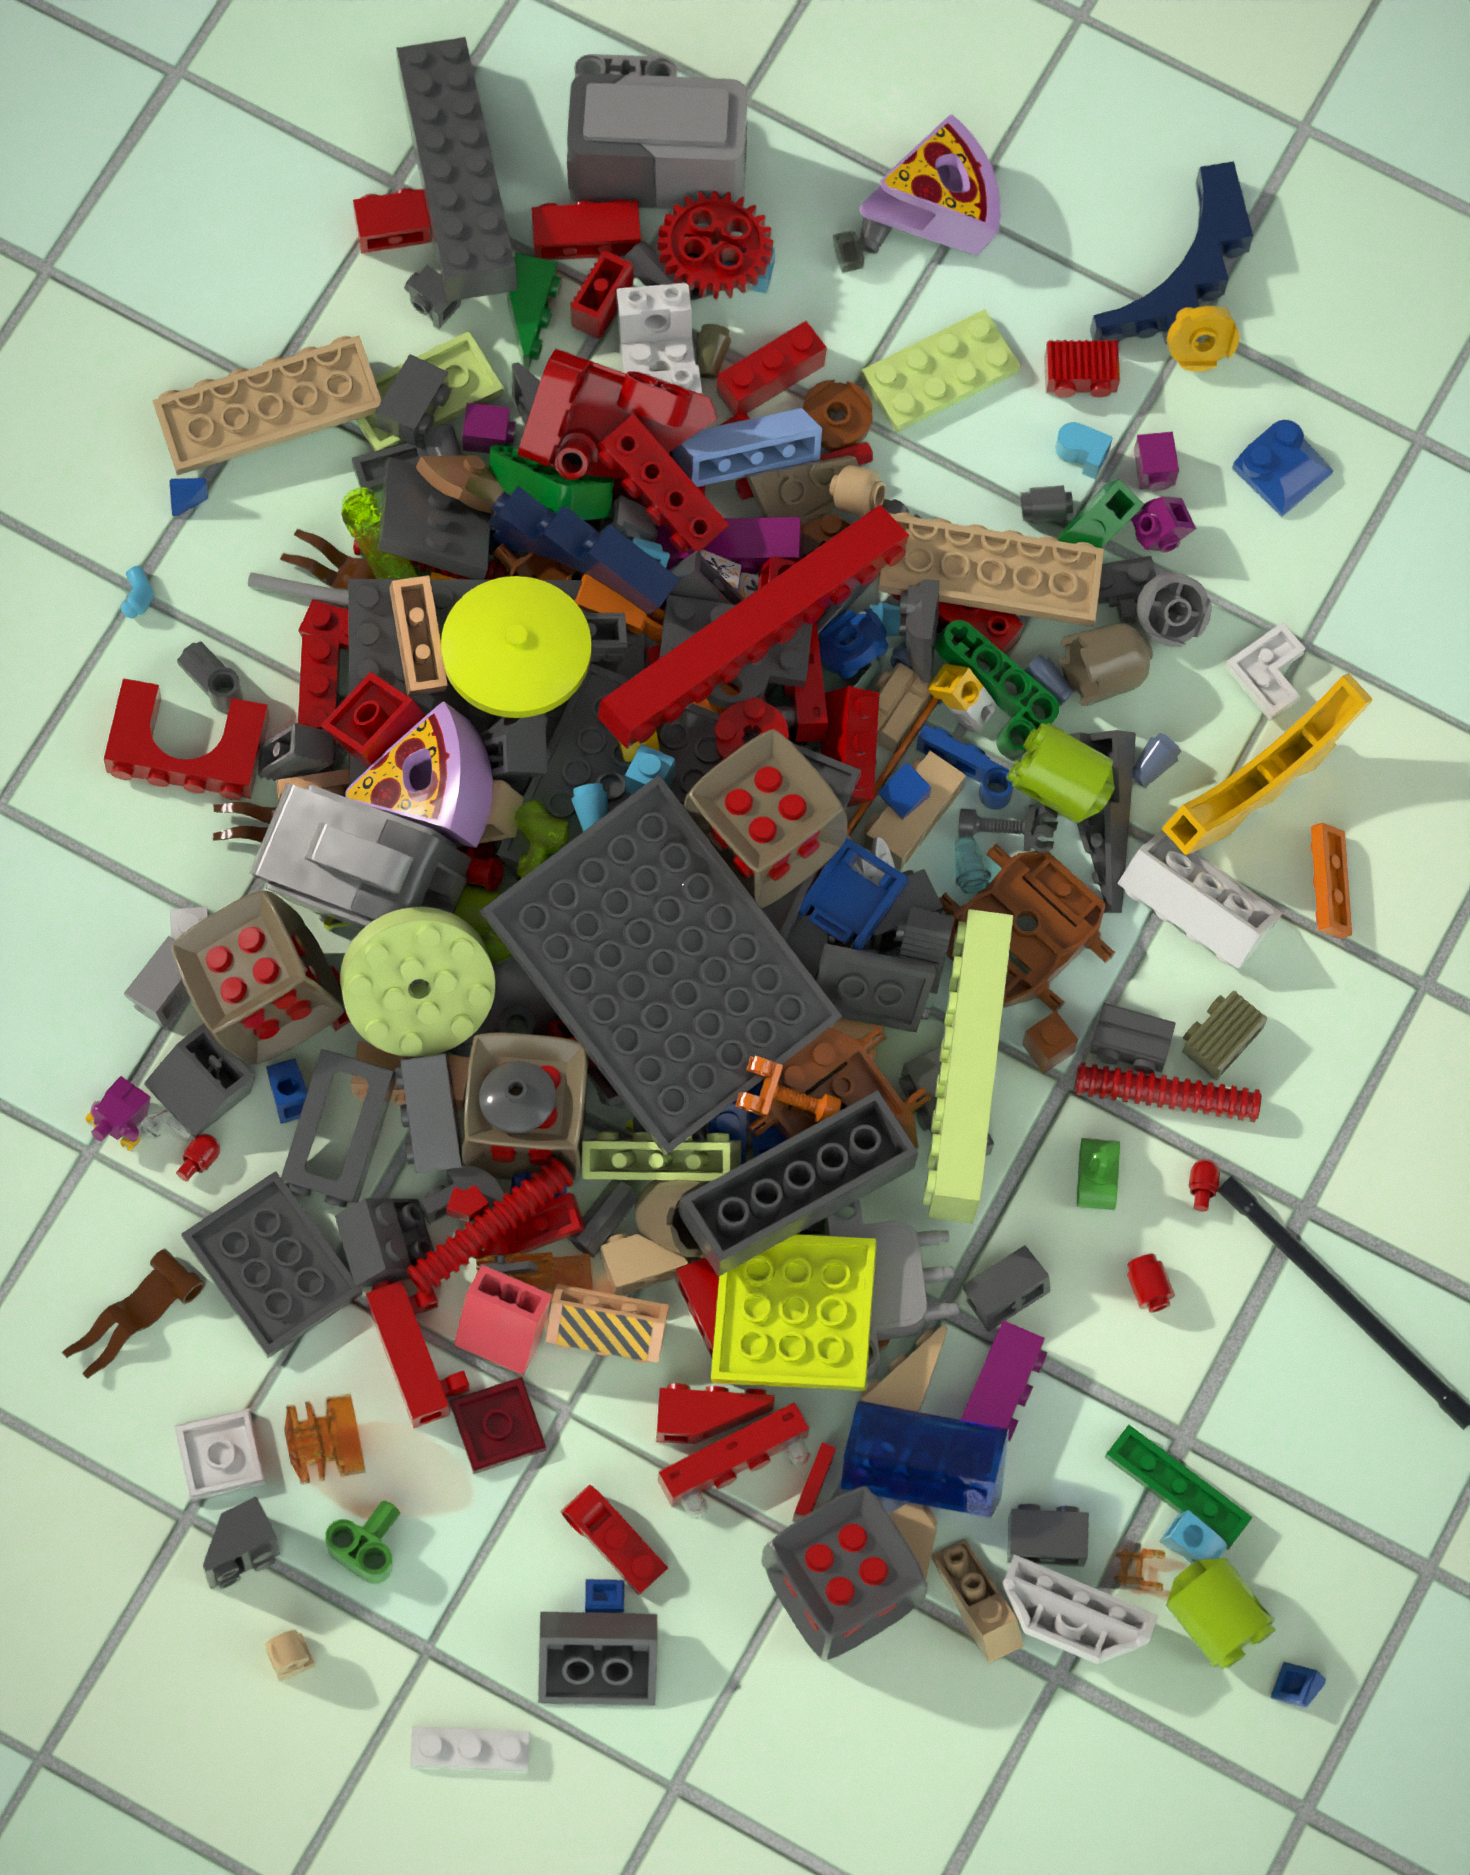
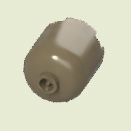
M1116 623L1065 636L1060 644L1061 647H1066L1067 655L1066 658L1060 659L1063 675L1075 690L1074 692H1079L1082 697L1079 703L1082 706H1089L1140 687L1148 677L1150 660L1153 657L1152 648L1149 641L1143 639L1141 634L1131 625Z
M652 1180L639 1193L635 1204V1220L639 1232L657 1245L686 1257L705 1258L706 1256L680 1217L679 1208L682 1197L707 1183L689 1180Z

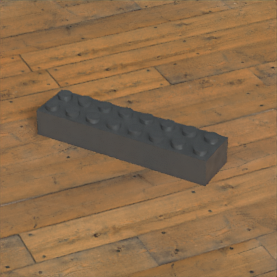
M466 37L396 47L398 75L446 302L517 291L516 265Z

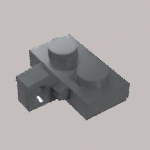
M1152 556L1102 564L1098 604L1108 603L1109 608L1117 606L1120 623L1128 625L1136 623L1137 611L1135 603L1138 602V597L1144 586L1156 576Z

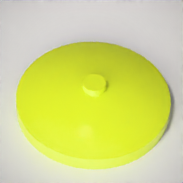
M511 576L493 579L467 592L454 605L447 616L441 638L443 667L455 690L476 708L496 716L508 718L537 716L562 705L582 684L591 660L590 629L582 610L576 602L556 586L530 577Z

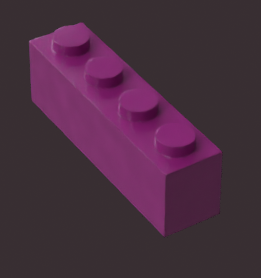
M800 517L724 518L730 525L703 548L705 551L740 564V575L741 572L756 575L759 572V568L772 556L794 562L803 559L804 529ZM663 524L660 527L656 525L655 528L658 530V535L655 543L662 545L663 552L670 553L666 569L669 570L687 558L689 554L687 552L682 554L674 547L669 539L672 534Z
M1002 1321L942 1463L943 1467L983 1484L989 1473L996 1476L1004 1458V1454L998 1452L1003 1439L1011 1441L1019 1420L1012 1418L1017 1405L1026 1406L1033 1389L1032 1385L1027 1384L1032 1371L1040 1373L1048 1352L1041 1350L1045 1340L1044 1337L1007 1321Z

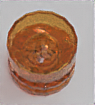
M351 1393L326 1397L325 1415L317 1417L311 1401H305L308 1419L299 1421L295 1404L285 1405L287 1413L284 1432L291 1466H293L299 1477L301 1485L310 1484L307 1466L317 1465L320 1482L326 1481V1463L334 1461L340 1477L366 1473Z

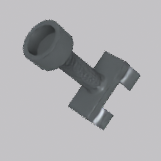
M1030 805L1027 819L1022 822V820L1011 821V819H985L984 817H979L974 809L961 808L958 834L959 838L974 839L976 833L981 831H989L990 833L1004 832V834L1015 833L1019 835L1022 833L1024 835V851H1031V848H1033L1037 852L1046 853L1053 849L1054 841H1040L1037 837L1053 838L1058 822H1045L1042 818H1057L1058 813L1047 806L1037 809V805Z

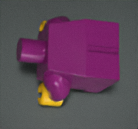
M120 1076L106 1091L101 1102L94 1101L92 1103L91 1110L85 1117L88 1124L93 1122L92 1126L94 1128L91 1131L93 1137L98 1141H103L108 1135L116 1140L122 1138L120 1145L123 1148L128 1146L127 1150L132 1151L140 1142L137 1125L142 1123L148 1116L151 1096Z

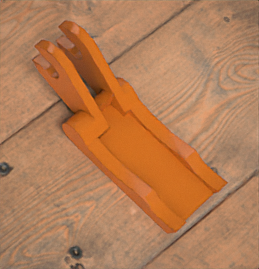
M588 574L583 575L581 579L582 584L574 600L580 609L588 613H625L626 628L630 632L637 635L644 632L651 640L661 644L665 611L658 608L648 615L626 598Z

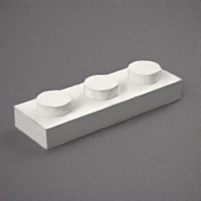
M412 1726L410 1768L528 1773L530 1731Z

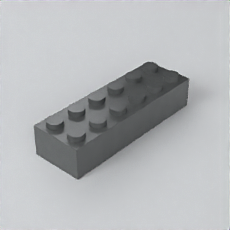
M876 1091L685 1195L680 1200L679 1215L719 1277L915 1169L918 1151L879 1091Z

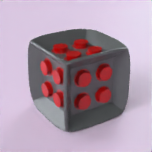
M866 1486L846 1492L802 1517L780 1532L771 1542L767 1543L762 1552L761 1563L766 1570L776 1595L806 1643L823 1662L854 1649L901 1620L924 1601L928 1590L927 1581L915 1555L884 1506Z

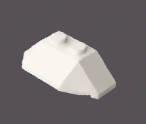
M1014 1555L1003 1581V1586L1025 1634L1096 1664L1148 1645L1159 1616L1017 1555Z

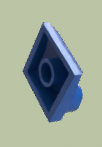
M1285 419L1275 422L1250 443L1234 461L1232 470L1281 517L1333 474L1332 468L1304 439L1301 427L1297 423Z

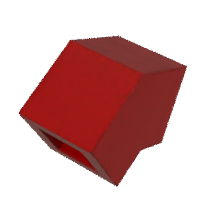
M476 1184L467 1190L454 1187L446 1208L447 1216L471 1222L476 1215H482L483 1210L487 1207L489 1208V1202Z

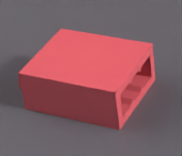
M481 1265L466 1293L454 1346L524 1375L539 1347L552 1294L485 1265Z

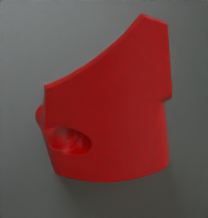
M555 349L543 371L517 456L555 468L566 479L574 480L583 475L623 479L615 469L610 471L602 464L597 457L600 451L595 445L626 417L634 414L667 453L717 421L718 417L709 396L641 372L628 371L624 373ZM573 452L578 454L582 458L583 464L573 465L567 460L566 453Z

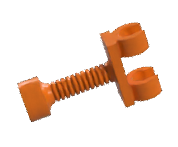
M750 1056L746 1070L765 1076V1080L759 1097L743 1092V1094L739 1093L735 1104L737 1108L760 1116L768 1115L772 1100L775 1099L812 1112L814 1114V1121L817 1123L840 1111V1098L823 1094L820 1099H816L778 1085L783 1068L782 1064L774 1063L762 1057Z

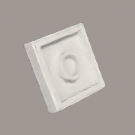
M249 1408L174 1425L190 1502L266 1485Z

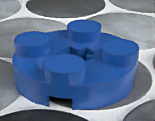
M864 609L866 614L861 613L857 615L854 610L847 611L836 616L825 625L820 632L822 641L820 642L819 650L821 663L826 670L838 673L841 678H850L860 668L869 664L874 658L882 656L887 651L889 644L886 640V628L878 615L871 610Z

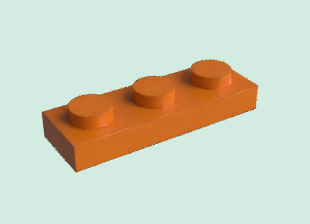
M1325 823L1311 826V852L1313 854V885L1317 909L1315 917L1318 931L1342 939L1352 935L1345 831Z

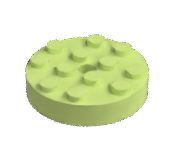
M410 907L392 911L375 919L353 939L341 965V992L350 1022L357 1032L369 1043L395 1055L418 1057L439 1054L458 1046L472 1036L488 1016L494 1000L495 975L490 955L483 939L466 921L441 909ZM416 979H424V981L417 984L412 983L410 986V983Z

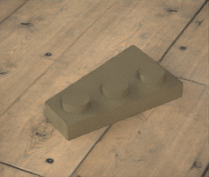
M847 455L744 475L763 518L800 517L802 525L810 520L818 518L836 508L834 497L829 492L833 476L839 475L841 470L848 465L859 467L856 457Z

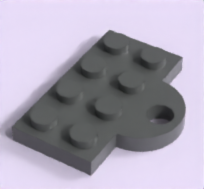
M668 595L665 605L659 659L736 605ZM804 623L797 628L796 633L784 644L777 642L770 647L768 653L755 664L749 662L742 667L740 673L729 682L736 685L740 693L733 696L725 694L720 688L721 685L725 684L722 681L713 688L706 700L718 707L727 709L733 704L746 701L749 698L756 697L760 699L768 683L805 687L813 623L810 625Z

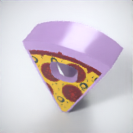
M952 114L891 169L881 180V185L860 206V213L865 218L975 255H979L999 231L1000 196L992 165L977 139Z
M443 701L347 788L345 796L346 798L429 827L457 844L476 848L484 833L491 809L493 795L491 764L486 747L470 720Z

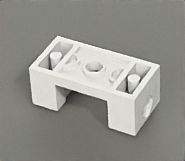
M679 283L618 288V330L623 372H641L702 394L699 365H695L692 341V309L688 284Z

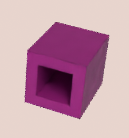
M467 403L462 433L463 451L490 454L491 446L507 445V442L514 443L516 422L510 421L509 407Z
M1173 431L1137 435L1134 456L1139 488L1161 491L1168 489L1170 486H1175L1179 466Z

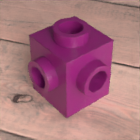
M1161 496L1144 503L1141 511L1131 518V522L1136 530V539L1145 550L1161 551L1162 553L1170 552L1180 546V540L1196 530L1183 499L1178 497Z

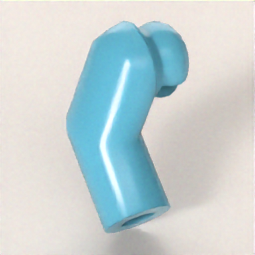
M134 566L126 572L132 591L128 595L127 600L122 602L121 610L130 619L136 618L137 615H143L154 599L153 589L142 566Z

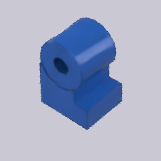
M293 1058L266 1066L280 1124L299 1119L308 1092L296 1059Z

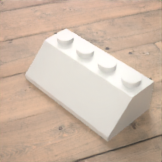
M1163 830L1137 851L1117 883L1125 889L1129 897L1136 901L1144 902L1155 910L1156 915L1160 919L1168 923H1174L1185 931L1186 936L1197 944L1205 945L1215 952L1216 957L1221 962L1235 966L1237 969L1252 956L1283 914L1197 852L1185 855Z

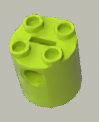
M1042 723L1037 730L1033 729L1023 745V748L1028 750L1021 761L1016 760L1007 774L1006 779L1012 782V787L1074 823H1079L1102 811L1115 787L1112 770L1113 760L1050 723L1046 725Z
M1227 1558L1197 1560L1174 1578L1166 1607L1191 1639L1203 1650L1214 1668L1220 1666L1223 1670L1230 1668L1246 1655L1242 1650L1244 1646L1250 1642L1252 1645L1260 1644L1276 1631L1272 1625L1275 1621L1273 1616L1261 1605L1251 1588Z

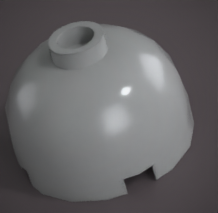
M1166 572L1155 576L1144 586L1138 597L1136 611L1139 623L1149 637L1164 646L1180 647L1186 645L1184 642L1189 641L1193 637L1198 638L1204 632L1210 622L1212 604L1205 588L1197 580L1183 573Z

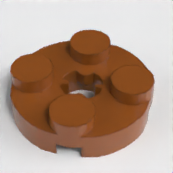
M826 380L811 388L805 396L802 408L822 428L821 447H824L826 451L832 452L859 444L868 435L873 420L872 402L867 393L855 383L847 381L844 384L841 382L835 383V380ZM834 409L836 412L843 410L846 415H843L844 420L833 421L830 419L831 414L828 411Z

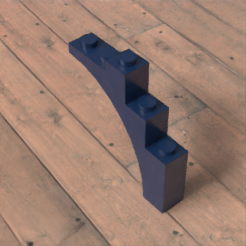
M1234 161L1201 166L1199 168L1196 180L1199 204L1198 229L1195 239L1183 261L1162 284L1144 297L1121 308L1093 315L1090 328L1092 340H1116L1120 342L1123 338L1135 336L1149 338L1162 332L1166 345L1168 331L1176 321V315L1181 309L1200 307L1199 299L1208 302L1216 300L1225 294L1229 278L1223 256L1227 258L1242 256L1244 253L1249 252L1253 239V232Z
M519 486L509 494L503 491L491 506L495 513L488 521L490 523L488 552L490 555H493L492 553L505 543V546L510 551L533 553L555 560L585 575L588 574L626 598L648 615L660 608L679 581L678 577L610 524L598 532L563 505L553 513Z

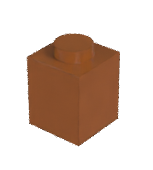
M1054 1011L1026 1030L1022 1045L1045 1074L1074 1054L1078 1038L1059 1013Z

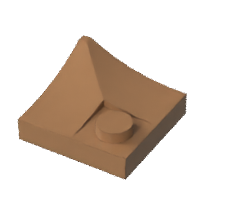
M479 455L421 456L416 466L419 473L443 494L459 499L467 506L476 510L495 513L491 506L504 490Z

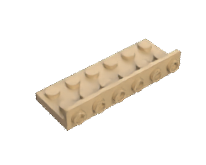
M359 335L354 337L342 336L333 340L331 344L319 348L307 347L300 350L297 355L288 358H271L265 361L262 366L249 370L247 368L236 369L229 373L227 377L218 380H201L192 388L182 391L170 390L162 393L159 398L152 400L177 476L375 414L382 402Z
M889 513L909 534L905 547L906 554L902 560L892 567L886 565L880 570L878 592L901 595V592H908L909 585L915 586L924 579L939 580V602L1084 626H1094L1104 549L1096 548L1086 542L1072 544L1060 542L1058 539L1050 536L1036 538L1024 536L1022 533L1013 530L1000 532L987 530L986 527L977 524L963 526L952 524L950 521L941 518L927 520L916 518L910 513Z

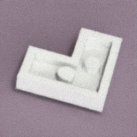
M1282 622L1227 660L1225 668L1269 721H1271L1299 701L1300 695L1280 671L1304 655L1306 648L1285 623Z

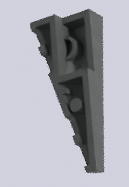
M1122 730L1091 734L1072 733L1069 735L1113 760L1112 770L1115 787L1109 801L1102 811L1077 823L1084 850L1091 855L1095 872L1092 873L1093 881L1100 886L1103 900L1106 903L1104 913H1122L1124 888L1117 883L1125 872L1136 733Z

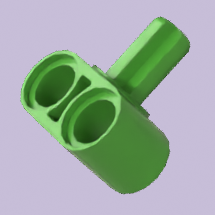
M1081 1138L1077 1207L1115 1210L1118 1193L1120 1141Z
M383 1500L363 1527L347 1519H339L332 1522L325 1532L326 1548L329 1555L371 1584L384 1582L391 1575L393 1563L390 1549L381 1540L399 1517L400 1511L392 1503ZM340 1533L350 1534L354 1538L353 1543L347 1548L336 1547L332 1541ZM371 1555H380L386 1561L384 1566L378 1570L368 1569L364 1562Z

